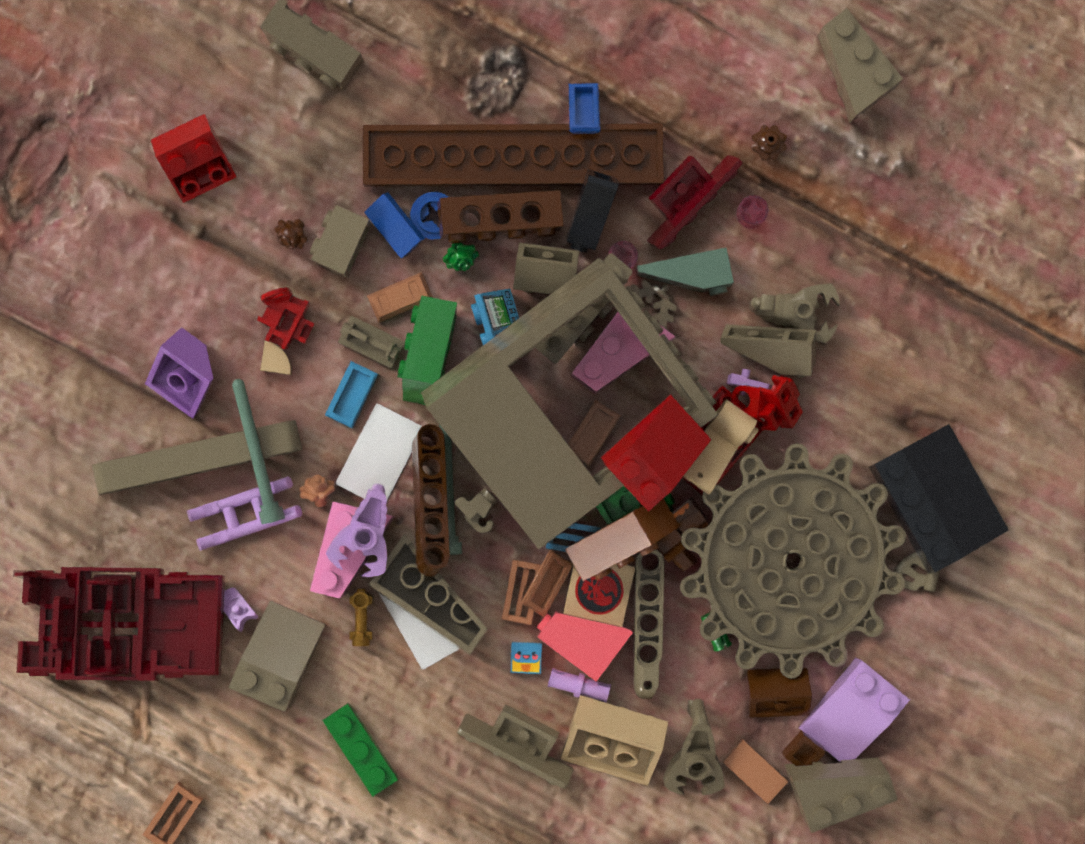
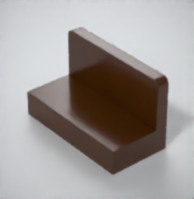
M803 668L800 675L792 679L785 677L780 669H755L747 671L749 718L810 715L812 692L807 668Z

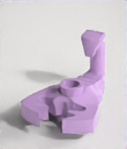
M376 483L372 485L371 489H368L365 499L356 509L350 524L336 535L328 547L326 555L337 568L343 570L339 560L348 559L339 551L340 546H346L352 552L361 550L363 556H377L375 562L363 563L370 571L361 576L373 577L385 573L387 549L383 533L387 518V500L383 485Z

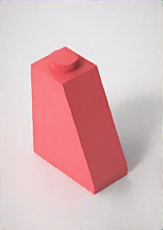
M555 611L552 616L547 613L536 627L540 630L537 636L540 640L596 682L633 633L632 630L625 626L622 627L568 615Z

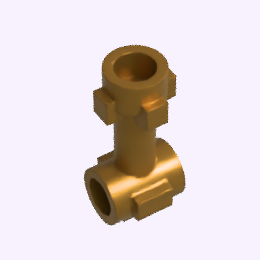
M358 588L357 592L349 598V604H352L355 608V631L349 632V640H352V646H370V640L373 639V632L367 631V607L373 604L374 596L366 591V588Z

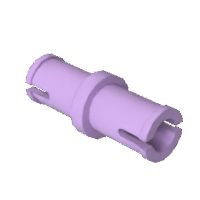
M552 668L547 687L574 693L573 696L577 698L582 695L606 703L611 684L585 678V674L579 673L578 676Z

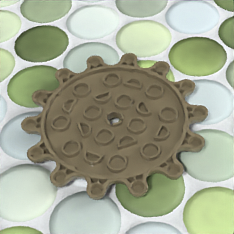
M799 443L792 444L787 448L785 461L777 470L767 469L760 457L755 454H748L740 461L743 481L738 489L727 491L716 484L709 495L703 491V501L713 512V519L710 525L701 529L688 528L681 536L682 545L686 549L698 553L702 564L698 572L685 577L681 581L680 590L687 598L703 597L711 605L710 614L700 625V634L709 641L716 640L727 633L735 635L739 641L735 660L742 669H751L756 665L759 658L766 653H773L779 658L781 673L790 679L800 675L803 669L804 658L811 652L821 653L826 662L832 667L842 666L848 656L844 642L846 636L852 631L863 632L869 637L880 635L883 631L884 623L874 610L875 600L882 594H899L905 586L903 576L889 570L885 559L889 551L905 543L906 532L897 525H881L876 516L879 507L887 500L888 491L880 483H873L862 490L854 489L849 481L853 461L846 454H837L832 458L829 465L822 470H816L810 465L808 450ZM798 553L800 557L798 566L793 569L787 568L786 559L788 554Z

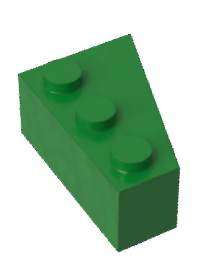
M421 296L419 306L414 305L411 323L415 325L413 333H407L404 350L408 351L406 360L400 361L398 378H402L403 401L425 405L421 392L445 375V364L448 352L450 351L457 317V302Z

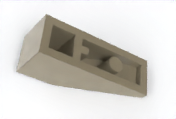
M726 324L720 338L721 344L780 374L790 375L795 378L812 376L816 364V330Z

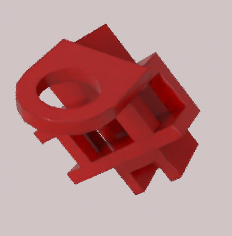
M288 287L275 289L261 295V301L267 305V308L262 317L258 316L257 321L270 327L264 340L273 342L284 350L289 348L293 339L305 344L315 323L304 319L310 306L309 301L305 299L303 301L294 297L292 290Z
M782 375L780 377L772 376L771 379L774 385L771 389L743 385L736 387L732 392L731 403L751 417L764 418L765 421L761 426L762 430L776 431L779 426L780 428L793 429L803 413L797 400L800 393L793 379ZM743 391L750 397V404L746 409L741 408L738 403L739 394Z

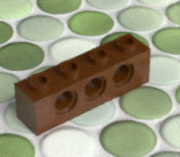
M560 190L440 198L437 203L440 239H448V243L466 242L467 237H478V241L496 240V235H508V239L526 238V233H538V237L555 236L556 231H560L564 226ZM526 209L535 211L537 221L534 223L526 221L523 217V211ZM496 211L504 212L508 217V223L504 225L496 223L493 219V213ZM466 213L474 214L478 219V225L474 227L466 225L463 221V215Z

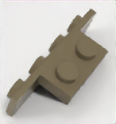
M610 253L604 259V262L607 264L611 261L628 280L633 273L632 269L614 254ZM604 295L535 348L551 362L557 364L579 339L583 343L595 330L591 326L598 317L604 319L613 309L614 305Z
M506 704L494 726L470 714L464 716L457 731L459 735L469 742L477 743L490 750L496 756L503 757L517 764L521 769L544 778L548 783L566 789L571 779L573 768L548 756L560 732Z

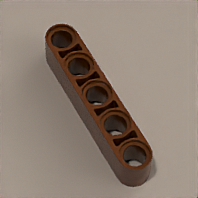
M426 424L420 428L412 441L416 564L418 570L423 575L431 577L439 574L449 561L450 551L444 434L440 427L434 424ZM422 437L432 439L434 446L425 445ZM423 466L432 467L436 475L426 474ZM424 495H432L436 499L437 505L428 504L424 499ZM425 524L434 525L438 530V534L432 535L428 533ZM426 554L436 555L440 562L439 565L429 563Z

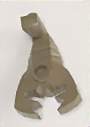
M832 283L810 286L796 294H762L761 297H755L749 302V309L758 317L764 318L766 321L773 322L776 325L792 327L793 329L815 330L814 325L818 320L815 315V310L819 308L818 294L822 295L825 306H828L831 299L837 306H840V301L836 288ZM825 321L820 331H816V342L821 344L828 342L834 335L838 324L829 330Z
M688 700L687 712L693 719L692 727L683 743V747L673 756L667 766L663 777L664 786L670 791L684 795L682 786L687 785L685 778L687 777L692 780H701L704 786L701 789L702 795H709L725 787L724 776L720 761L716 755L714 737L707 718L704 700Z

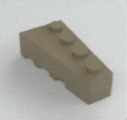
M405 534L387 557L385 573L374 576L369 583L372 589L469 656L488 630L440 574L430 577L423 575L418 570L416 547Z

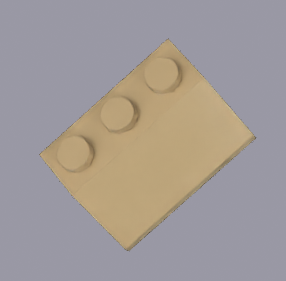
M580 695L560 760L648 786L663 751L668 721Z

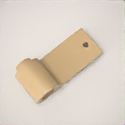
M727 399L716 411L718 415L710 420L704 430L712 440L683 476L708 495L713 491L737 448L743 442L749 444L758 432V428L755 427L757 420Z

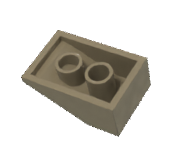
M270 601L240 659L228 688L281 711H287L292 705L326 624Z

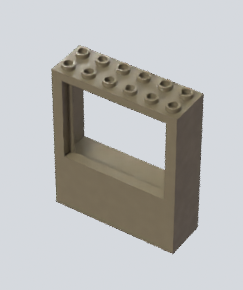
M600 258L421 392L428 411L538 549L624 485L607 466L594 476L591 475L509 367L601 297L606 295L687 404L684 410L700 427H703L718 415L712 407L716 401L707 389L703 388L700 382L697 381L699 378L682 358L677 359L681 356L679 350L664 334L659 335L664 330L657 320L647 310L642 311L646 306L641 298L629 286L624 287V284L628 281L622 272L611 261L606 264Z

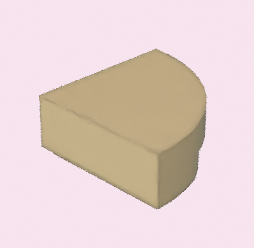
M265 341L260 370L292 375L291 362L284 350L272 342Z

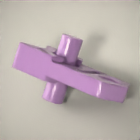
M742 369L741 375L731 373V375H728L726 383L735 387L748 385L766 389L772 388L770 384L750 380L751 370ZM743 391L739 395L745 396L746 392Z
M236 588L224 590V612L234 627L242 632L246 621L258 619V615Z

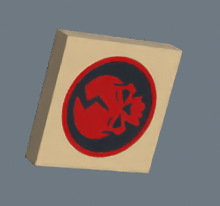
M617 564L610 567L612 572L596 581L595 577L592 576L582 581L575 566H573L563 613L623 627L635 567L626 565L619 569Z

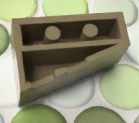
M277 0L260 26L271 44L269 48L282 57L288 54L296 59L294 64L307 73H310L311 70L321 75L319 79L330 88L335 89L338 86L345 90L364 61L361 53L330 31L326 32L311 22L312 18L305 13L301 16L291 10L287 5L288 1Z
M847 8L822 27L818 34V39L829 69L835 78L839 96L842 97L848 121L851 123L894 90L903 78Z
M879 758L841 760V763L835 764L812 762V765L807 766L784 764L802 817L811 833L898 800L890 774Z

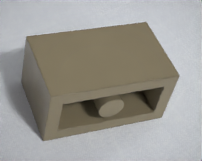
M336 205L333 211L329 210L323 220L322 227L325 230L321 239L316 238L312 244L310 254L313 256L311 260L318 266L348 278L372 223L369 219Z
M519 242L513 289L522 290L527 293L552 294L576 276L579 251Z

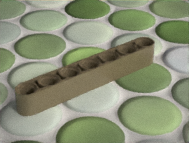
M296 420L256 428L264 459L302 450ZM244 431L109 460L93 464L92 468L98 495H103L252 461Z

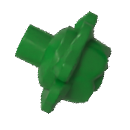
M452 243V247L447 249V254L442 259L448 269L454 268L456 271H466L474 265L475 259L479 257V252L475 251L474 245Z

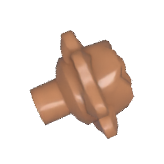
M317 474L312 478H307L304 486L299 488L300 498L308 499L311 502L314 501L316 507L325 506L327 504V496L335 491L334 481L326 480L325 477Z

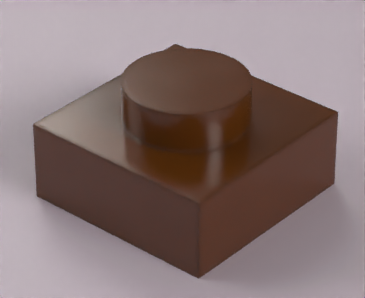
M802 730L782 751L784 758L795 766L812 765V762H818L826 753L825 748Z

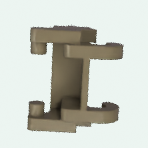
M486 488L470 501L465 497H460L455 501L456 506L465 514L464 518L476 531L486 533L493 528V520L487 521L485 527L479 523V519L481 517L486 518L491 508L498 502Z

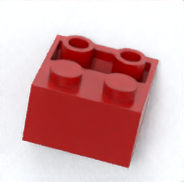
M205 114L151 139L155 156L183 203L237 178L223 146Z

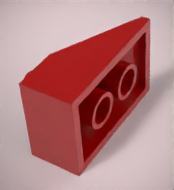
M669 395L607 451L601 459L607 468L649 512L675 488L712 439L674 397Z

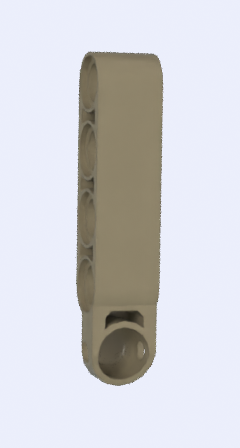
M658 550L651 552L658 558V564L653 570L643 568L640 552L635 560L633 684L636 695L641 699H652L659 686V662L662 659L664 558ZM649 583L654 584L657 588L656 597L652 600H644L641 596L642 587ZM647 614L654 615L657 620L655 628L650 631L643 630L640 626L641 618ZM645 645H652L656 649V655L651 661H644L640 658V650ZM645 681H651L648 687L643 686Z

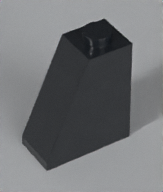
M587 169L566 236V242L571 243L570 247L572 249L585 253L588 252V249L596 250L619 186L616 177Z

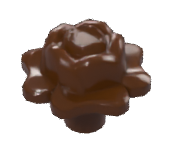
M763 125L759 132L752 135V141L755 142L752 145V150L757 152L762 160H767L769 157L772 160H776L779 154L787 149V145L784 143L787 140V136L781 133L776 125H772L770 129L768 126Z
M295 219L293 222L290 220L286 222L279 220L278 226L274 228L279 244L287 249H294L295 247L302 249L304 243L308 241L303 231L304 223L300 219Z

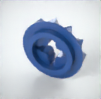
M428 192L421 195L413 203L410 211V220L421 234L430 240L440 239V229L433 221H422L430 216L429 205L438 212L437 203L439 199L449 197L440 192Z

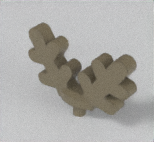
M643 280L641 283L644 289H639L635 284L631 285L630 288L633 292L637 293L641 300L642 297H646L647 303L653 301L654 294L662 298L661 301L653 304L654 309H660V313L655 314L653 317L666 329L667 321L669 323L674 321V317L668 314V309L675 311L677 308L675 304L669 301L670 297L666 294L670 287L665 284L660 289L656 285L651 286L646 280Z

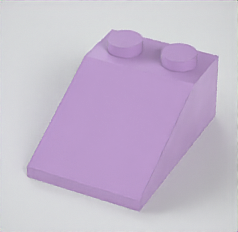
M855 657L810 715L799 726V729L821 744L840 763L841 760L856 759L893 722L910 699L865 662Z

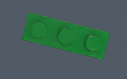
M349 702L322 720L372 797L399 779Z

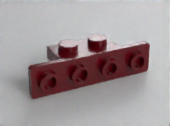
M727 155L708 174L693 156H688L648 198L666 220L647 239V242L660 250L671 245L677 237L676 234L684 226L694 221L697 212L704 204L711 202L717 196V191L725 182L731 181L737 175L738 169L743 164L740 158Z

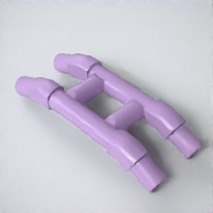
M287 476L270 482L273 495L293 486L291 478ZM256 487L187 510V515L190 522L221 512L224 514L228 529L196 539L197 546L201 551L301 517L302 510L298 505L283 510L284 519L261 524L258 512L261 511L260 505L263 503L259 488ZM251 502L257 519L240 525L234 508Z

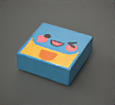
M512 642L510 673L541 674L542 643Z

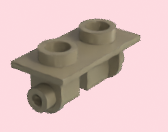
M350 316L348 322L343 324L340 331L341 336L338 340V343L391 369L405 343L353 316Z

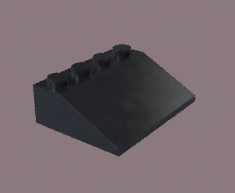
M949 424L869 467L877 483L883 484L888 491L887 501L928 573H935L1009 531Z

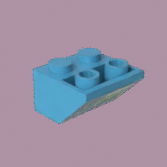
M511 289L474 295L476 303L472 304L471 308L477 326L481 324L484 326L485 333L480 334L483 345L519 319Z

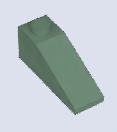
M727 248L638 265L636 268L637 276L701 293L709 291L710 296L728 292L727 287H731L734 283Z

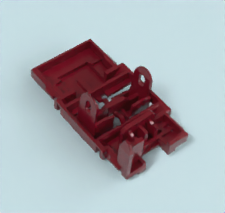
M61 567V573H55L54 570H13V577L23 579V605H40L38 642L18 641L16 673H29V676H49V673L56 674L55 680L159 681L160 675H164V678H184V675L221 676L225 576L188 575V572H169L168 575H164V569ZM92 572L136 573V576L133 574H97L91 579ZM90 610H93L94 613H104L103 621H82V613H90ZM134 612V614H139V621H115V613ZM82 627L103 628V634L95 635L92 637V640H88L89 635L81 634ZM115 628H138V635H115ZM129 673H131V677H122V676H86V675H114V674H129Z

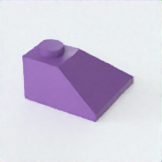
M179 329L161 345L145 382L148 387L192 419L197 416L214 379L206 345L185 329Z

